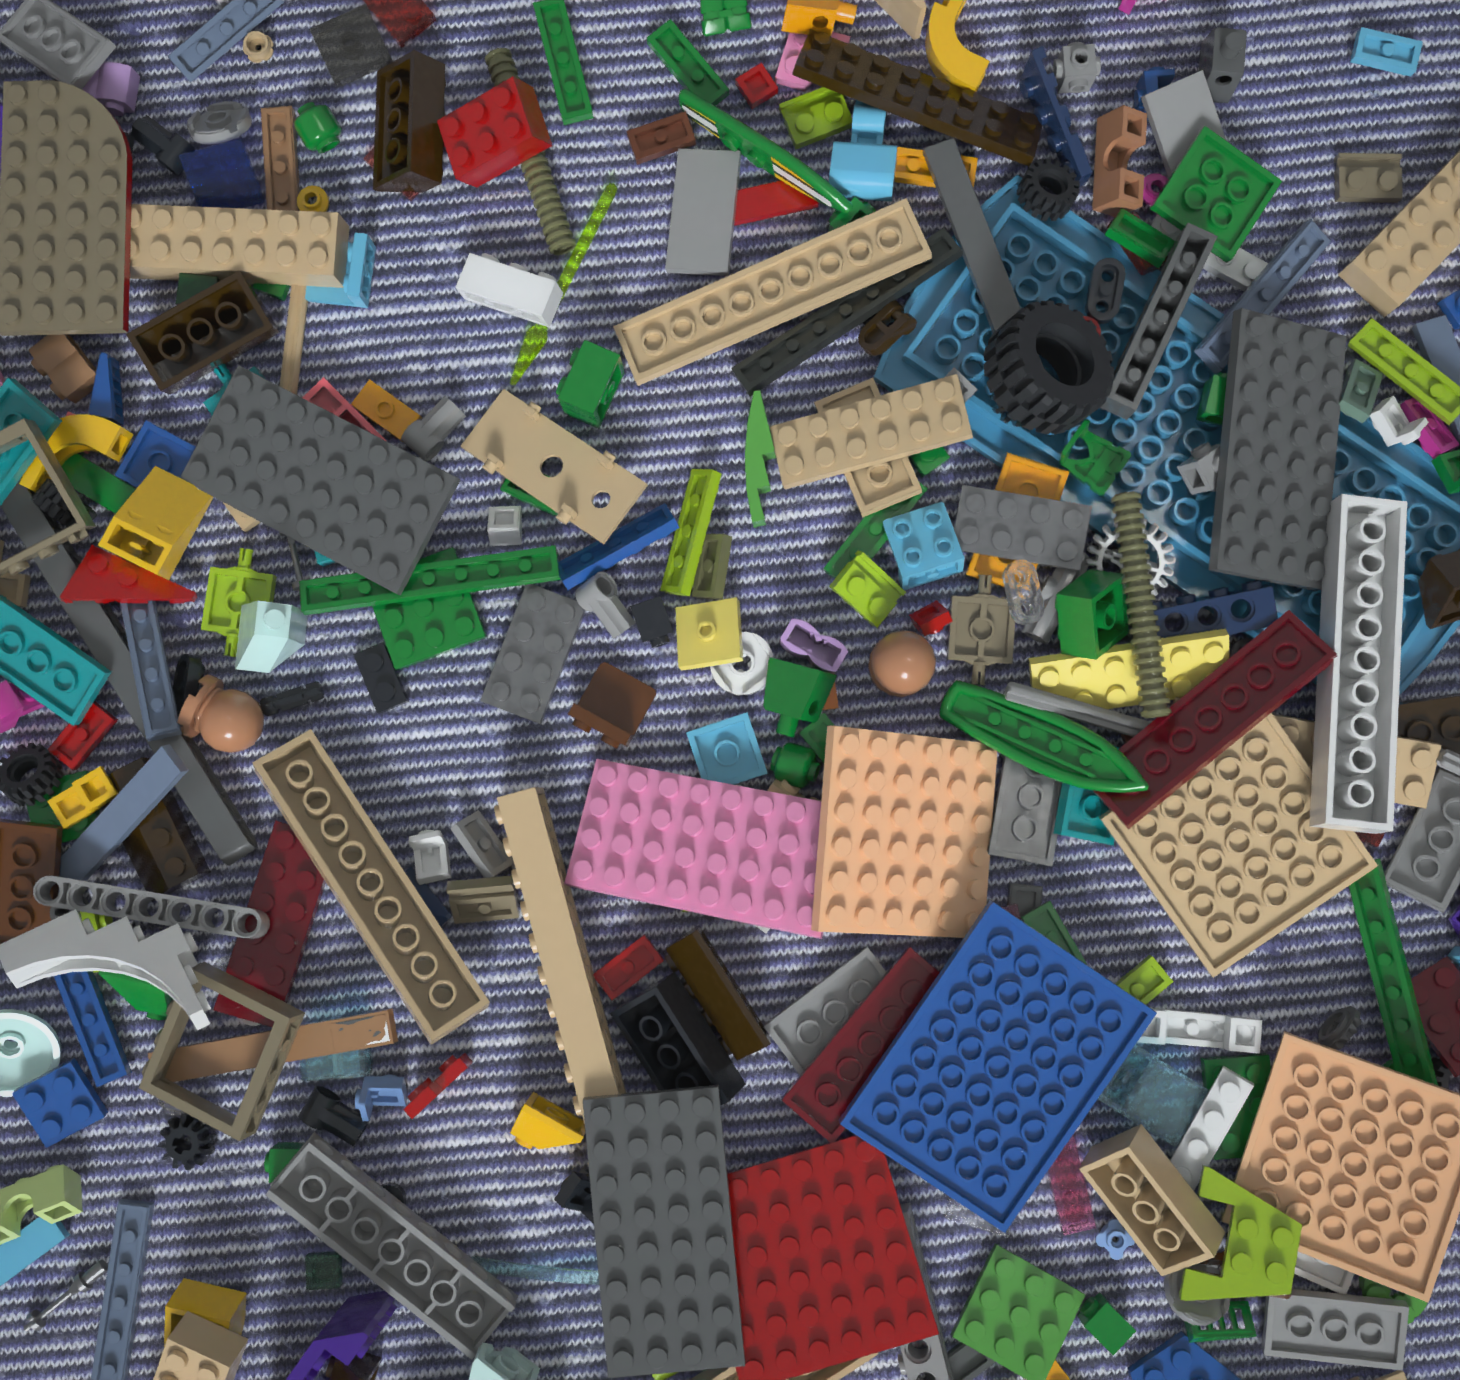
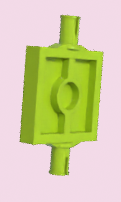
M239 548L237 567H210L201 630L216 632L226 636L223 655L229 657H236L241 606L254 601L273 602L277 576L258 573L250 569L254 550Z

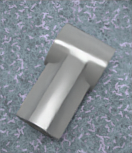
M444 396L422 420L418 419L408 426L402 434L401 440L422 460L430 461L442 449L444 439L466 416L450 399Z
M598 572L576 589L575 597L578 604L584 610L593 611L614 639L636 622L616 596L618 588L615 580L606 572Z

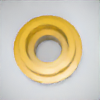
M307 186L299 192L297 206L300 211L326 212L329 207V197L321 187ZM311 197H317V201L314 204L307 203Z

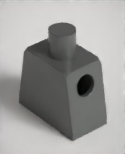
M1217 27L1201 43L1199 71L1203 70L1213 102L1228 103L1243 76L1247 32L1244 29ZM1222 76L1220 82H1217L1216 79Z

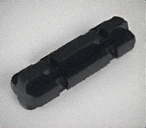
M318 681L311 682L305 685L306 688L299 686L277 693L275 698L273 695L262 698L260 706L265 716H272L278 714L280 709L284 712L306 705L308 700L315 702L323 699V688Z

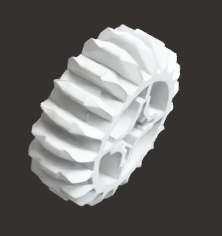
M1144 518L1141 522L1146 526L1147 520ZM1154 523L1148 530H1143V533L1147 534V540L1156 548L1158 556L1157 563L1147 560V564L1151 565V570L1149 571L1153 572L1151 574L1153 579L1150 581V584L1155 585L1157 583L1165 588L1168 584L1161 575L1172 576L1174 573L1171 568L1165 567V564L1176 562L1174 556H1165V553L1171 552L1174 547L1171 543L1161 545L1168 538L1166 532L1155 536L1159 526ZM1105 524L1102 526V529L1107 536L1103 538L1099 534H1094L1093 539L1100 545L1099 547L1094 545L1087 547V551L1095 554L1096 557L1086 559L1085 563L1086 565H1096L1092 570L1104 571L1102 560L1103 558L1109 559L1120 567L1121 573L1123 564L1119 563V559L1122 558V554H1119L1117 549H1107L1119 537V534L1115 533V530L1111 531L1109 526ZM1154 587V590L1151 591V594L1157 596L1158 592Z

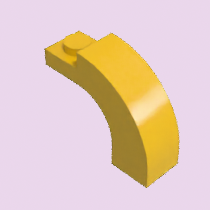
M943 0L942 4L934 2L925 37V49L929 65L937 78H943L950 84L964 90L971 89L977 92L990 61L967 50L957 38L955 23L967 0Z
M77 414L60 418L62 422L47 443L61 466L68 458L83 451L99 452L119 462L134 434L105 418L95 415ZM38 455L23 474L19 483L34 492L40 488L47 478L51 479Z

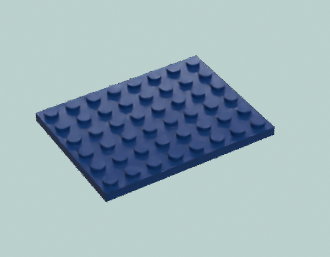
M989 900L841 1115L839 1123L1005 1233L1157 1012L992 900Z

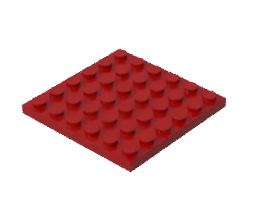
M857 1135L836 1140L833 1143H826L727 1173L745 1351V1366L735 1367L739 1380H786L939 1334L891 1172L883 1152Z

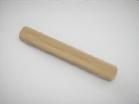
M293 284L291 285L279 386L297 395L308 301L305 299L306 286Z

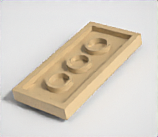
M870 378L818 400L814 404L819 413L880 396L881 394L874 378ZM908 456L844 473L862 518L922 493V488Z

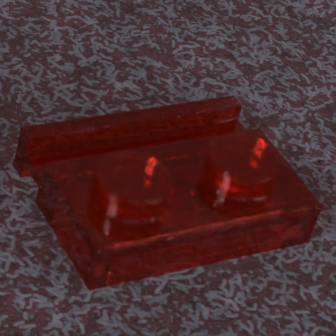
M362 0L401 48L405 46L406 41L410 38L413 40L436 21L435 15L422 0Z

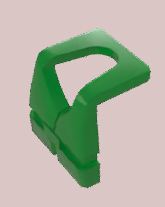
M700 0V13L703 14V20L701 21L702 34L704 36L725 33L727 29L731 32L750 29L752 23L750 12H747L746 8L748 5L747 0Z
M1085 419L1063 449L1059 462L1062 467L1082 484L1086 483L1090 486V490L1099 496H1104L1114 482L1115 475L1121 472L1131 458V453L1120 446L1118 448L1113 446L1112 442L1088 431L1090 420ZM1080 437L1085 441L1090 457L1078 460L1069 459L1071 449Z

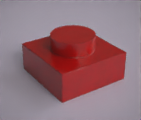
M762 62L735 78V85L751 109L756 108L778 94V86Z
M937 600L909 615L913 626L924 637L940 632L945 625L953 622L949 611Z

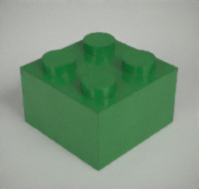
M584 340L581 348L576 347L573 351L569 363L572 368L568 377L563 376L561 378L556 394L559 395L558 400L565 415L600 429L625 371L619 354Z
M1089 569L1056 594L1055 608L1058 611V639L1060 640L1061 654L1097 660L1128 634L1126 594L1123 591L1126 587L1122 583L1125 574Z

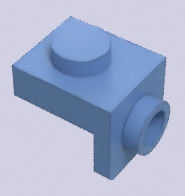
M390 1074L384 1076H364L362 1089H357L355 1094V1109L360 1110L362 1121H370L373 1105L406 1106L408 1093L404 1077Z

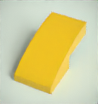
M99 766L71 783L72 787L47 802L63 829H69L102 808L119 793L103 766Z

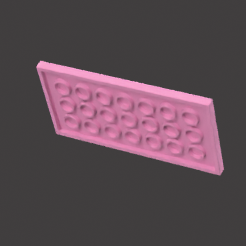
M596 759L564 884L579 889L822 939L823 932L811 930L821 801Z

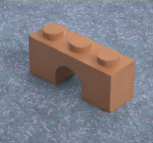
M1122 105L1097 118L1092 210L1116 217L1121 208L1130 212L1143 206L1144 175L1127 170V164L1132 153L1137 148L1146 145L1147 113Z

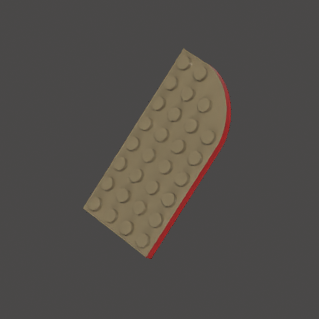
M3 81L0 177V335L111 334L128 333L133 165L131 149L122 127L103 104L84 90L61 81Z

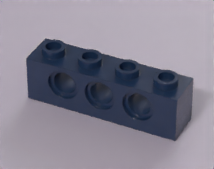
M1261 580L1242 583V589L1230 592L1228 587H1221L1209 590V596L1196 598L1195 594L1175 597L1176 603L1163 605L1162 600L1153 601V605L1157 606L1154 615H1157L1159 619L1156 621V625L1160 626L1157 636L1166 638L1226 629L1228 634L1232 635L1266 628L1278 619L1273 587L1268 584L1262 585ZM1238 599H1244L1247 604L1245 613L1241 616H1233L1231 613L1232 604ZM1204 606H1211L1214 611L1212 620L1207 623H1200L1198 620L1199 610ZM1171 613H1179L1181 616L1179 627L1173 630L1167 629L1165 627V618Z

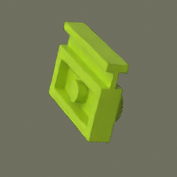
M824 87L779 104L780 114L783 116L795 150L852 128V116L843 95Z
M858 550L855 553L854 559L846 564L829 587L869 624L878 628L896 606V601L901 595L904 596L906 591L864 552Z

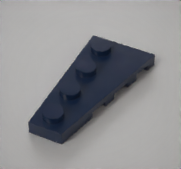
M1041 46L1031 51L1020 78L1019 87L1024 98H1029L1034 108L1033 114L1037 116L1040 124L1043 125L1047 134L1049 149L1052 153L1057 154L1062 168L1067 165L1070 167L1068 173L1074 172L1077 175L1074 181L1079 180V187L1087 183L1093 171L1078 133H1070L1071 115L1067 105L1059 104L1055 87L1058 86L1054 72L1047 75L1042 62L1047 55L1044 47Z

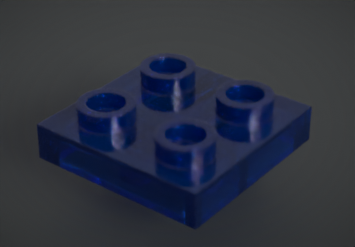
M243 138L179 155L198 207L246 208L264 203L265 199Z

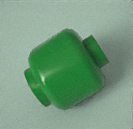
M309 102L298 109L299 116L294 121V128L307 149L311 151L317 150L321 154L333 149L340 143L339 137L342 128L328 106L324 104L315 105L314 102Z
M788 742L783 747L779 746L776 748L771 760L770 770L774 772L775 779L780 782L785 779L791 786L801 789L809 781H816L821 764L816 762V753L813 749Z

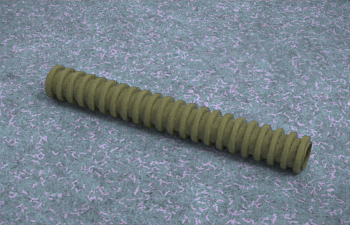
M497 48L485 56V63L488 65V72L491 74L490 77L494 87L512 76L520 80L517 68H515L514 59H512L511 50ZM544 150L520 164H522V172L525 173V181L528 182V190L531 191V199L534 200V208L537 209V217L540 218V226L543 227V235L546 236V244L549 245V252L552 255H563L572 251L576 246V242L572 239L573 233L569 229L570 224L566 220L567 215L563 211L564 206L560 202L561 198L557 193L558 189L554 184L555 180L551 175V168L548 166L549 163L545 157Z
M1134 491L1123 492L1114 495L1111 498V503L1115 504L1112 512L1117 516L1114 518V523L1118 524V527L1115 528V533L1119 534L1116 541L1121 545L1118 548V553L1122 554V558L1119 559V563L1123 564L1121 574H1125L1122 583L1126 584V588L1123 591L1124 594L1128 595V598L1125 599V604L1129 605L1126 613L1131 617V619H1128V624L1132 625L1129 634L1133 635V639L1130 642L1131 645L1135 646V649L1132 650V655H1136V660L1133 661V664L1138 667V670L1135 671V675L1139 676L1136 685L1140 686L1141 691L1137 693L1138 696H1142L1139 706L1143 707V712L1140 714L1144 718L1168 716L1172 711L1171 708L1167 707V703H1170V698H1166V693L1169 690L1164 686V683L1167 682V678L1163 677L1166 668L1161 665V662H1164V657L1160 656L1163 647L1159 646L1158 643L1161 641V636H1157L1160 626L1156 625V621L1159 619L1157 615H1154L1157 606L1153 605V601L1156 597L1151 594V591L1154 590V585L1150 584L1153 576L1148 572L1151 570V565L1147 564L1150 555L1146 554V550L1149 547L1148 544L1144 543V540L1147 539V534L1143 533L1146 526L1141 522L1144 519V514L1140 513L1143 505L1138 501L1141 499L1140 493Z

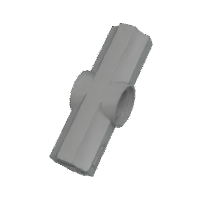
M1083 552L1080 571L1055 567L1052 575L1046 578L1035 599L1037 603L1021 631L1027 637L1044 644L1049 642L1059 623L1058 611L1055 608L1056 594L1086 572L1089 565H1086L1085 561L1090 557L1085 552Z

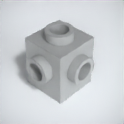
M1070 43L1062 47L1058 59L1053 61V72L1058 83V94L1089 92L1096 76L1100 75L1101 60L1100 56L1095 55V44Z
M1209 442L1199 445L1191 451L1192 456L1177 466L1191 495L1216 491L1221 443L1210 446Z

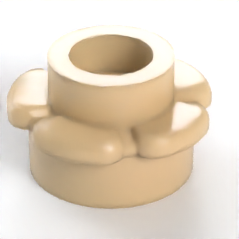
M252 31L243 40V51L245 55H248L250 61L261 63V61H267L272 57L274 43L268 35L260 31ZM257 47H262L261 50H256Z

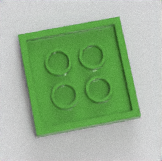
M995 1243L950 1335L1027 1380H1046L1085 1298V1294Z

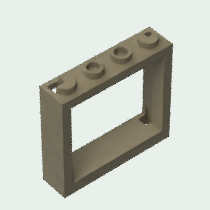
M22 419L0 431V454L29 440L76 523L1 561L0 576L7 572L15 575L30 567L28 561L38 556L41 560L53 556L60 551L57 546L67 541L70 544L77 543L89 536L88 530L96 527L35 421Z
M203 962L192 967L198 983L192 985L196 993L200 992L203 985L274 1021L237 1115L165 1078L189 1020L185 1010L174 1000L171 1001L167 1008L166 1014L168 1017L164 1027L159 1031L154 1040L155 1049L151 1059L143 1067V1078L139 1089L241 1141L257 1132L305 1012Z

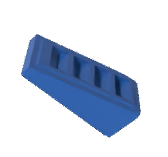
M101 352L88 413L89 415L105 418L118 425H123L124 415L119 362L108 353Z

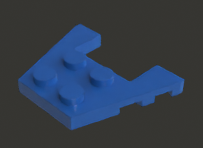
M1182 1331L1127 1368L1130 1380H1242L1196 1342L1189 1343L1188 1336Z

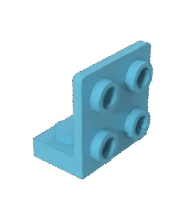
M355 233L354 242H348L346 275L343 288L306 286L305 299L308 302L368 308L376 246L368 234Z
M938 502L883 521V527L898 566V580L903 590L963 572L965 558L943 502Z

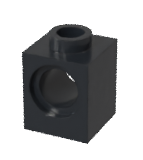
M661 596L630 606L645 646L651 644L652 648H657L670 643L669 637L675 635Z

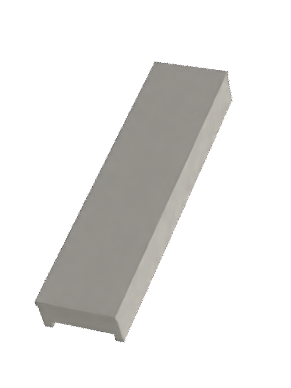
M315 1132L270 1184L271 1187L265 1196L471 1360L476 1356L480 1345L488 1339L507 1314L515 1309L518 1298L516 1293Z

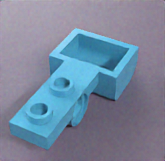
M856 100L853 110L851 142H833L829 183L846 198L853 199L856 197L857 199L892 202L898 146L883 145L887 112Z

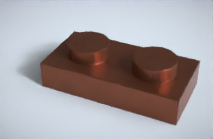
M686 111L626 131L637 165L677 152L678 148L686 149L696 145V139Z

